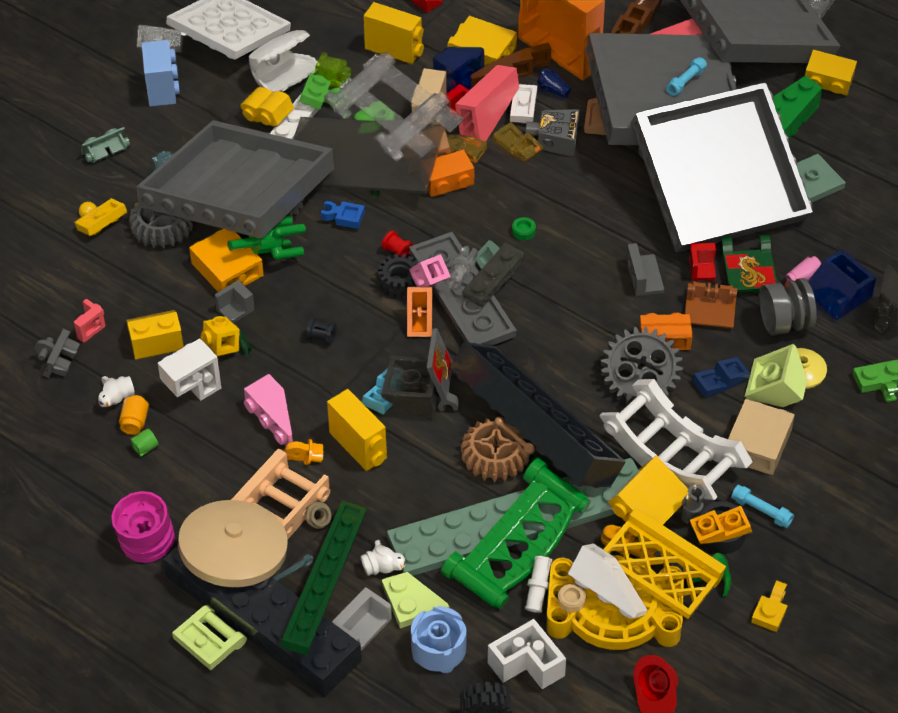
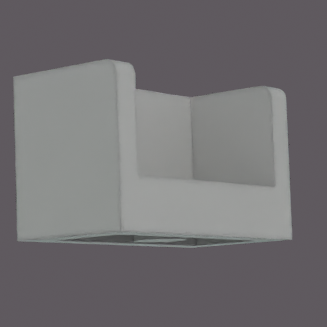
M365 587L332 622L360 642L362 651L392 619L391 604Z

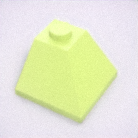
M794 344L754 359L745 397L748 400L780 407L803 400L807 378L797 347Z

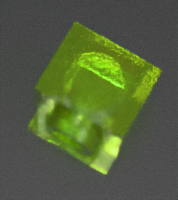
M322 52L315 66V73L331 81V87L342 89L345 81H348L350 78L351 68L347 67L346 60L328 57L327 53Z

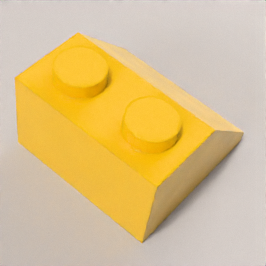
M175 310L126 320L135 360L179 351L184 347L182 332Z

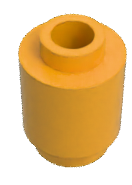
M133 395L124 399L119 419L120 429L124 433L136 435L144 428L149 404L143 397Z

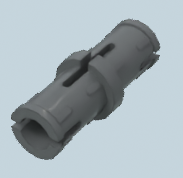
M694 485L689 487L688 494L682 501L683 510L680 515L684 523L689 524L690 519L698 517V514L703 509L704 505L702 502L705 490L700 485H696L695 490Z

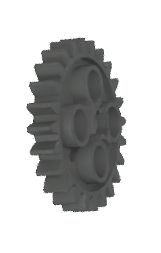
M634 327L633 334H630L626 329L624 330V338L616 334V344L608 342L610 350L603 351V356L607 359L601 360V366L606 367L601 370V375L608 376L604 379V384H612L609 388L610 393L618 391L617 400L625 396L626 404L629 405L637 397V393L632 385L640 379H655L667 398H669L667 390L676 391L674 383H680L681 377L678 374H682L683 368L678 365L682 364L683 359L676 357L679 355V348L672 349L674 340L665 342V333L658 337L657 329H654L649 334L647 327H644L642 333H639L637 327ZM638 348L641 352L638 355H632L628 350ZM655 356H660L665 361L657 364L651 359ZM641 364H645L646 367H643L642 370L638 369ZM622 370H629L632 373V375L629 377H622L620 376L619 372Z

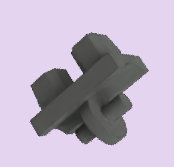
M63 329L55 345L51 337H47L46 340L37 341L35 350L39 354L38 359L45 360V358H49L42 374L43 376L50 378L52 372L64 377L66 376L71 361L60 357V355L63 354L74 359L80 345L68 338L70 331Z

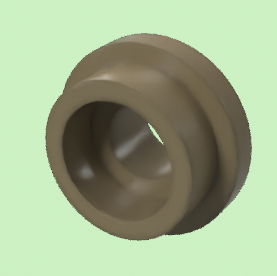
M314 502L306 510V521L313 528H323L331 520V510L325 503ZM317 510H319L321 515L320 518L316 520L314 518V513Z

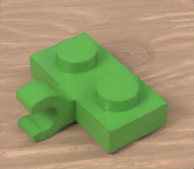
M310 73L299 102L319 110L323 101L332 107L338 108L340 101L335 99L334 96L342 98L344 91L340 88L328 90L331 81L321 75Z
M898 360L853 369V377L861 393L881 389L886 402L897 400L894 393L898 392Z

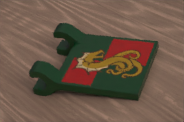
M769 235L759 236L760 244H758V250L733 251L732 238L721 237L722 246H720V253L724 260L728 286L733 285V288H737V293L760 292L762 285L777 282Z

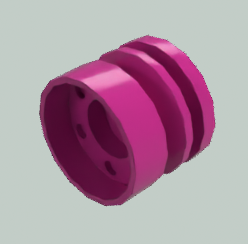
M140 491L125 496L116 504L111 516L112 525L126 557L135 562L148 563L157 561L170 551L174 544L175 533L167 506L161 497L152 492Z

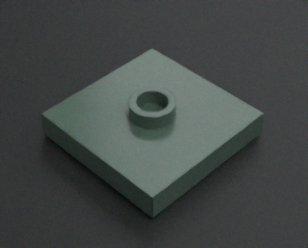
M819 154L797 163L798 173L804 180V189L811 202H815L845 188L846 182Z

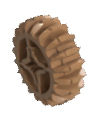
M487 418L484 424L477 421L475 427H469L468 433L464 434L461 445L463 463H466L468 471L473 470L475 477L482 474L484 481L488 477H491L494 483L497 478H502L506 481L508 475L515 478L517 472H523L524 465H527L529 462L530 454L524 451V447L502 427H497L494 421L490 422ZM504 421V423L508 427H510L517 435L520 436V431L516 427L511 426ZM521 437L526 443H530V441Z

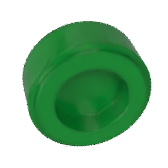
M522 217L513 222L512 234L515 238L529 240L535 236L536 224L532 219Z

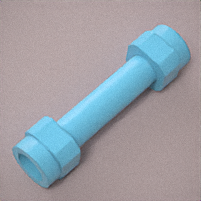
M701 57L692 60L689 69L679 78L674 77L669 81V84L666 86L668 94L671 96L680 94L684 89V85L693 76H699L704 72L707 67L706 61Z
M740 485L736 486L731 496L735 502L742 506L746 503L774 518L775 524L785 528L789 527L794 514L788 509L782 507L779 510L750 494L751 490Z

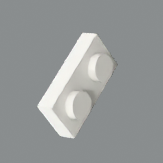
M519 84V89L512 100L510 122H533L537 96L536 85Z

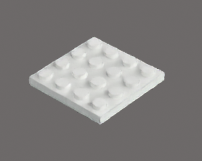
M199 0L168 15L166 24L175 28V30L208 45L211 49L217 50L232 59H237L290 31L291 22L247 0Z

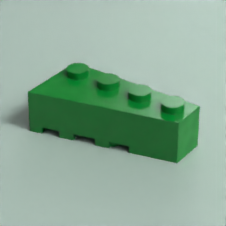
M807 76L802 77L773 96L774 107L781 116V126L788 138L794 136L798 132V128L805 124L819 108L822 87Z

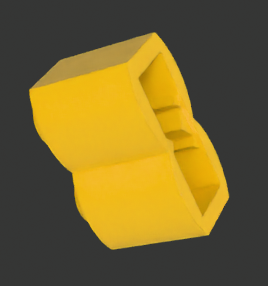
M264 87L256 88L240 104L243 115L247 120L262 122L270 126H277L294 109L289 95L281 91L272 92Z

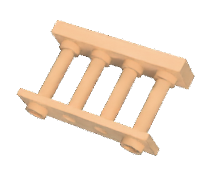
M277 449L231 500L245 501L258 505L257 502L263 496L268 495L291 508L292 511L285 519L275 515L284 526L288 540L306 520L305 513L308 506L314 502L323 503L329 497V477L323 475L316 484L288 469L287 453ZM285 478L308 493L301 501H298L273 487L278 479Z

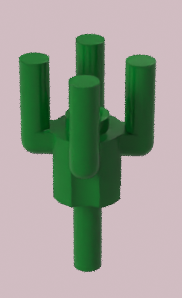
M284 217L262 239L249 236L246 239L228 241L227 246L230 251L251 248L254 254L271 252L276 260L303 256V247L291 248V241L289 239L283 240V236L305 233L306 227L304 224L292 225V218Z

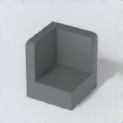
M239 280L215 294L216 310L223 317L226 316L232 323L255 310L253 294Z

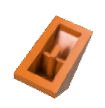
M407 287V337H431L432 287Z

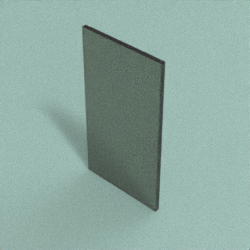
M301 117L294 140L333 149L334 169L316 187L426 194L443 132L445 131V125Z

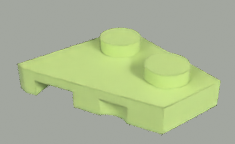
M408 572L382 579V587L400 628L412 625L414 618L424 610L427 612L433 610V607L438 606L449 608L448 603Z

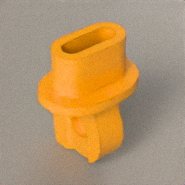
M308 439L307 444L298 441L290 442L283 450L287 453L288 460L303 461L305 465H310L311 461L322 463L323 444L312 443V439Z

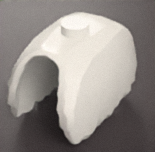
M304 30L285 33L263 44L249 55L252 75L260 87L267 88L272 92H283L288 87L300 83L310 73L313 74L319 69L320 65L315 58L290 51L297 43L303 42L309 37V33Z

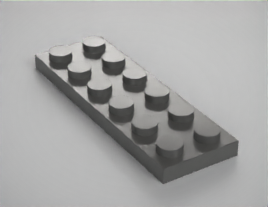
M453 232L409 247L410 256L414 257V261L417 260L419 263L441 254L451 277L433 286L432 291L465 342L492 346L516 337V328Z

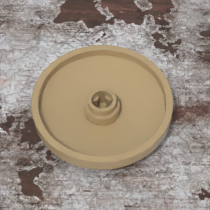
M222 500L196 509L184 520L179 532L178 549L185 566L200 579L219 586L245 587L270 578L280 569L286 557L288 542L284 526L270 511L250 502Z

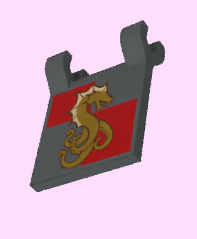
M435 328L432 329L427 370L440 395L438 409L443 412L446 405H451L453 410H458V397L449 393L451 373L456 375L457 373L450 368L453 360L438 329Z

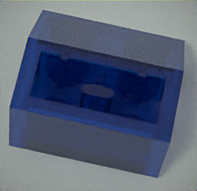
M841 249L825 259L808 282L812 288L815 301L833 317L839 319L873 296L877 277Z

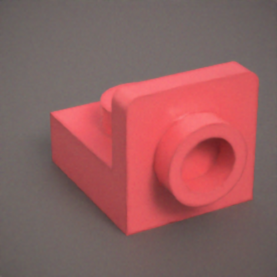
M88 299L82 302L85 314L80 315L73 322L77 339L83 343L105 327L103 309L97 303L93 304Z

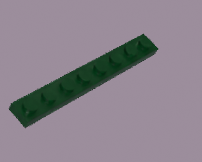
M341 501L284 633L281 648L308 655L365 518L366 507Z

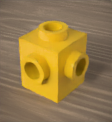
M218 316L211 320L203 321L201 340L216 356L239 351L240 329L226 316Z

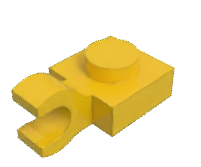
M776 581L770 598L761 596L751 623L774 632L778 631L787 611V605L781 603L786 593L787 584Z

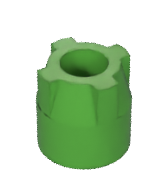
M148 428L130 439L133 449L140 456L159 446L156 437Z

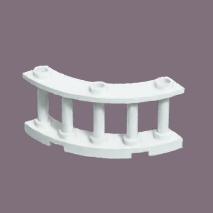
M655 379L637 380L632 385L637 393V397L620 413L609 412L599 415L604 422L605 430L613 435L618 443L641 466L656 456L644 444L662 427L669 430L677 439L658 457L688 489L692 485H694V490L696 485L702 486L705 490L703 499L715 500L717 498L711 485L729 467L747 468L752 463L741 441L729 440L717 435L711 438L703 434V428L686 416L683 419L671 409L674 405L660 389ZM645 405L654 415L655 420L636 437L625 422ZM684 446H689L700 453L683 470L667 463ZM714 460L719 462L706 476L694 474L707 461Z

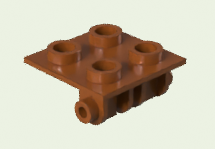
M696 281L688 283L685 314H690L691 324L733 329L737 288H733V285H720V288H718L717 283L715 288H710L711 283H708V287H705L706 283H697Z

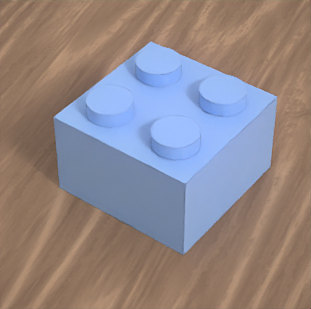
M169 40L143 42L144 74L149 106L176 104V94H180L178 80L174 81V79H178L177 65L172 64V62H176L175 49H170Z

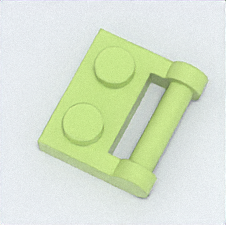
M205 605L173 631L172 634L173 639L208 669L212 670L235 649H240L246 643L247 637L241 632L233 630L214 614L213 608ZM208 622L228 640L223 642L202 623Z

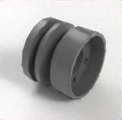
M798 278L795 282L794 280H787L784 286L779 282L761 286L759 306L763 324L769 335L775 336L789 333L791 327L794 331H801L803 328H814L817 319L816 304L812 288L806 278Z

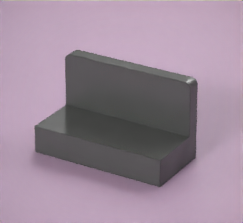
M637 243L628 244L626 262L635 296L663 293L664 286L655 255L640 256Z

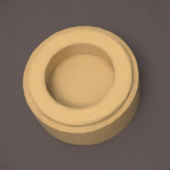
M568 584L559 590L558 604L564 611L578 612L585 605L586 594L580 586Z

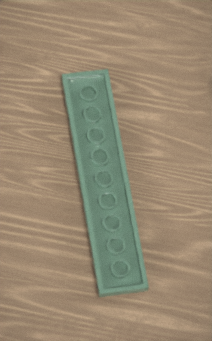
M632 457L625 459L626 463L611 488L578 487L569 480V476L562 478L588 496L587 499L591 501L583 514L574 512L567 529L615 514L607 502L638 471ZM525 490L388 530L387 538L393 552L402 554L406 560V566L401 570L402 573L408 572L414 576L440 568L455 551L466 558ZM538 504L543 519L548 522L554 520V514L561 511V508L556 505ZM522 523L529 540L538 538V533L545 530V527L541 524ZM505 541L507 547L519 544V542Z

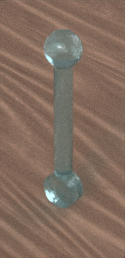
M307 554L302 558V561L274 576L273 579L278 581L303 565H310L314 559L310 554Z

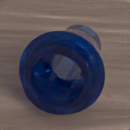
M548 68L541 73L537 81L541 89L556 94L563 99L572 90L554 70H549Z

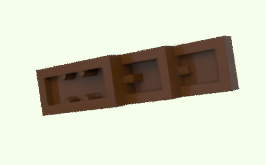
M636 0L635 3L631 2L626 13L620 15L610 33L642 34L661 5L662 0Z
M549 42L509 54L486 65L470 76V90L496 65L517 68L518 78L533 75V68L551 65V46Z

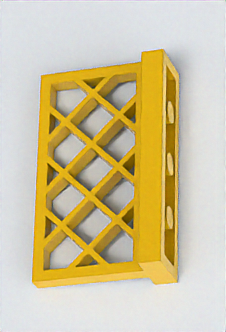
M637 508L632 511L628 521L603 549L607 553L622 550L624 560H618V563L629 581L687 619L691 617L713 587L716 588L726 568L725 565ZM630 532L638 537L639 542L626 543L624 535ZM646 548L658 550L661 552L662 557L648 558ZM641 549L643 559H629L628 550ZM669 563H678L683 567L684 572L671 573ZM664 564L666 573L652 574L650 565ZM645 565L647 575L638 576L632 571L631 566ZM699 577L708 584L705 587L694 588L692 578ZM686 578L688 588L675 589L673 579ZM668 580L670 590L661 591L655 587L654 581ZM690 595L692 600L690 607L687 608L679 603L677 596Z

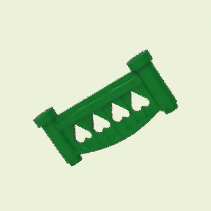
M539 458L530 464L524 474L523 479L530 485L470 554L465 558L455 551L448 557L441 568V574L450 580L454 578L493 608L502 609L509 599V596L506 594L507 590L532 574L535 556L549 557L563 537L574 512L583 514L591 503L587 499L588 496L547 468L548 464ZM538 504L556 505L561 508V511L554 514V520L548 522L543 519ZM522 523L541 524L545 527V530L538 533L536 540H529ZM505 541L525 543L529 548L522 552L520 559H513L510 556ZM488 560L509 562L512 568L505 571L503 578L498 579L494 576Z

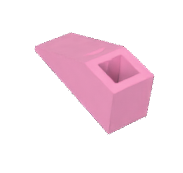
M270 374L244 388V405L250 413L254 412L261 425L265 429L269 428L280 445L284 444L287 446L288 443L293 442L284 389Z

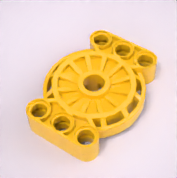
M613 556L617 561L624 560L623 556ZM558 558L552 562L546 624L547 632L551 637L562 639L567 637L573 630L586 642L611 650L637 647L649 641L653 636L659 644L665 647H673L680 641L683 615L632 582V586L648 610L644 616L636 618L624 616L619 612V607L612 603L609 604L601 601L597 597V593L590 588H583L586 600L584 607L580 611H564L558 604V593L565 585H577L575 578L568 574L573 562L567 558ZM645 565L631 566L632 571L638 576L647 575ZM669 566L671 573L682 572L678 567ZM663 568L658 574L666 573L665 568ZM673 579L675 589L684 588V579ZM668 580L654 581L655 587L661 591L670 590ZM677 596L678 602L683 604V596Z

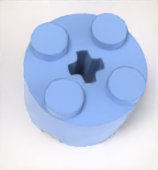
M438 606L433 607V610L427 612L424 610L414 618L411 625L413 660L428 670L441 671L442 673L451 672L463 660L466 654V626L459 613L453 609Z

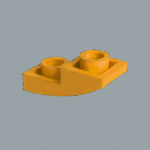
M741 506L719 515L714 510L690 520L700 544L725 541L752 532L749 521Z

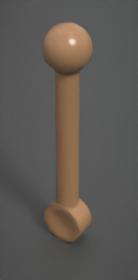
M497 417L494 420L495 425L502 427L524 447V451L527 454L534 453V445L526 443L504 423L502 417Z

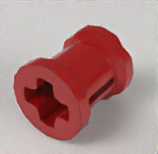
M393 230L385 235L381 243V247L385 251L390 250L394 254H398V257L406 254V258L410 255L409 247L413 246L411 241H405L398 237L397 232Z

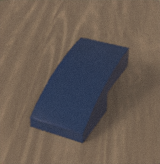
M735 357L717 361L714 369L694 373L691 381L705 398L740 384L748 379L751 374L740 359Z

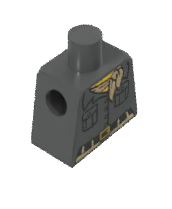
M579 110L542 111L540 122L527 121L526 135L538 136V148L540 150L574 157L579 126Z

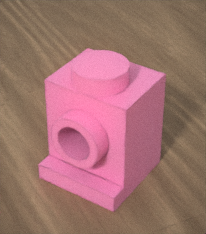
M441 254L422 261L409 269L417 287H433L451 277Z

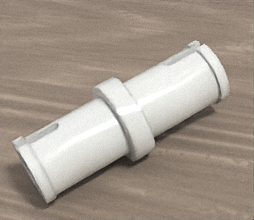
M535 556L532 578L528 579L527 584L530 587L525 606L527 611L542 613L545 590L549 589L547 580L552 559L548 557Z

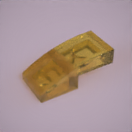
M512 122L495 132L493 139L504 149L524 161L529 160L544 148L529 132L523 134Z
M447 135L452 153L464 150L469 160L475 163L487 149V142L466 135Z

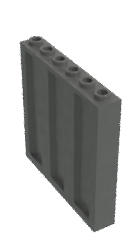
M680 0L722 62L809 63L813 50L836 55L840 48V44L807 0Z
M589 33L585 52L608 145H638L630 123L637 113L737 90L736 78L731 72V62H722L704 35ZM701 57L706 61L707 67L704 72L699 76H693L684 85V89L680 94L676 96L668 94L666 86L669 84V81L674 77L679 78L689 69L692 60Z
M213 120L137 186L139 207L262 239L334 169L333 149Z

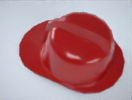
M646 655L640 658L633 672L640 712L674 713L677 705L676 690L679 683L675 669L657 655Z

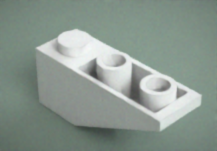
M595 544L582 546L568 573L575 578V583L585 589L590 588L596 592L597 597L601 601L609 604L612 603L619 607V612L628 618L644 616L648 610L617 559Z

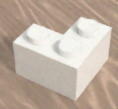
M200 338L158 362L160 379L176 397L191 390L201 401L221 389L217 356Z
M534 619L488 645V664L503 683L524 670L529 672L541 689L565 676L566 658Z

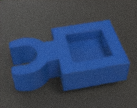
M325 201V210H321V219L325 221L335 219L336 225L359 229L365 213V206L343 201L340 206H336L331 201Z

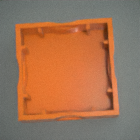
M520 0L518 39L531 47L549 42L551 46V59L581 80H584L591 75L585 52L589 33H603L605 0Z

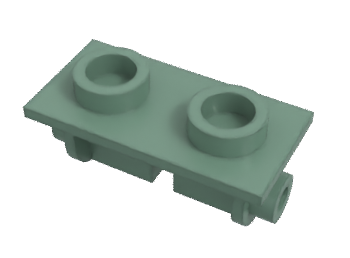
M113 128L108 130L103 136L87 139L82 144L81 155L85 154L88 163H95L108 157V153L105 150L109 148L112 155L126 150L127 146H130V142L127 137L123 138L125 128Z

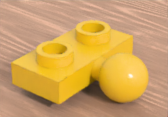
M112 198L99 207H96L92 202H84L79 207L81 218L74 223L78 231L89 236L95 235L108 224L119 220L122 215L127 213L125 204Z

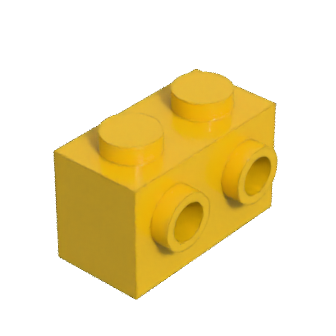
M813 50L805 76L820 85L822 89L847 95L854 77L857 61Z

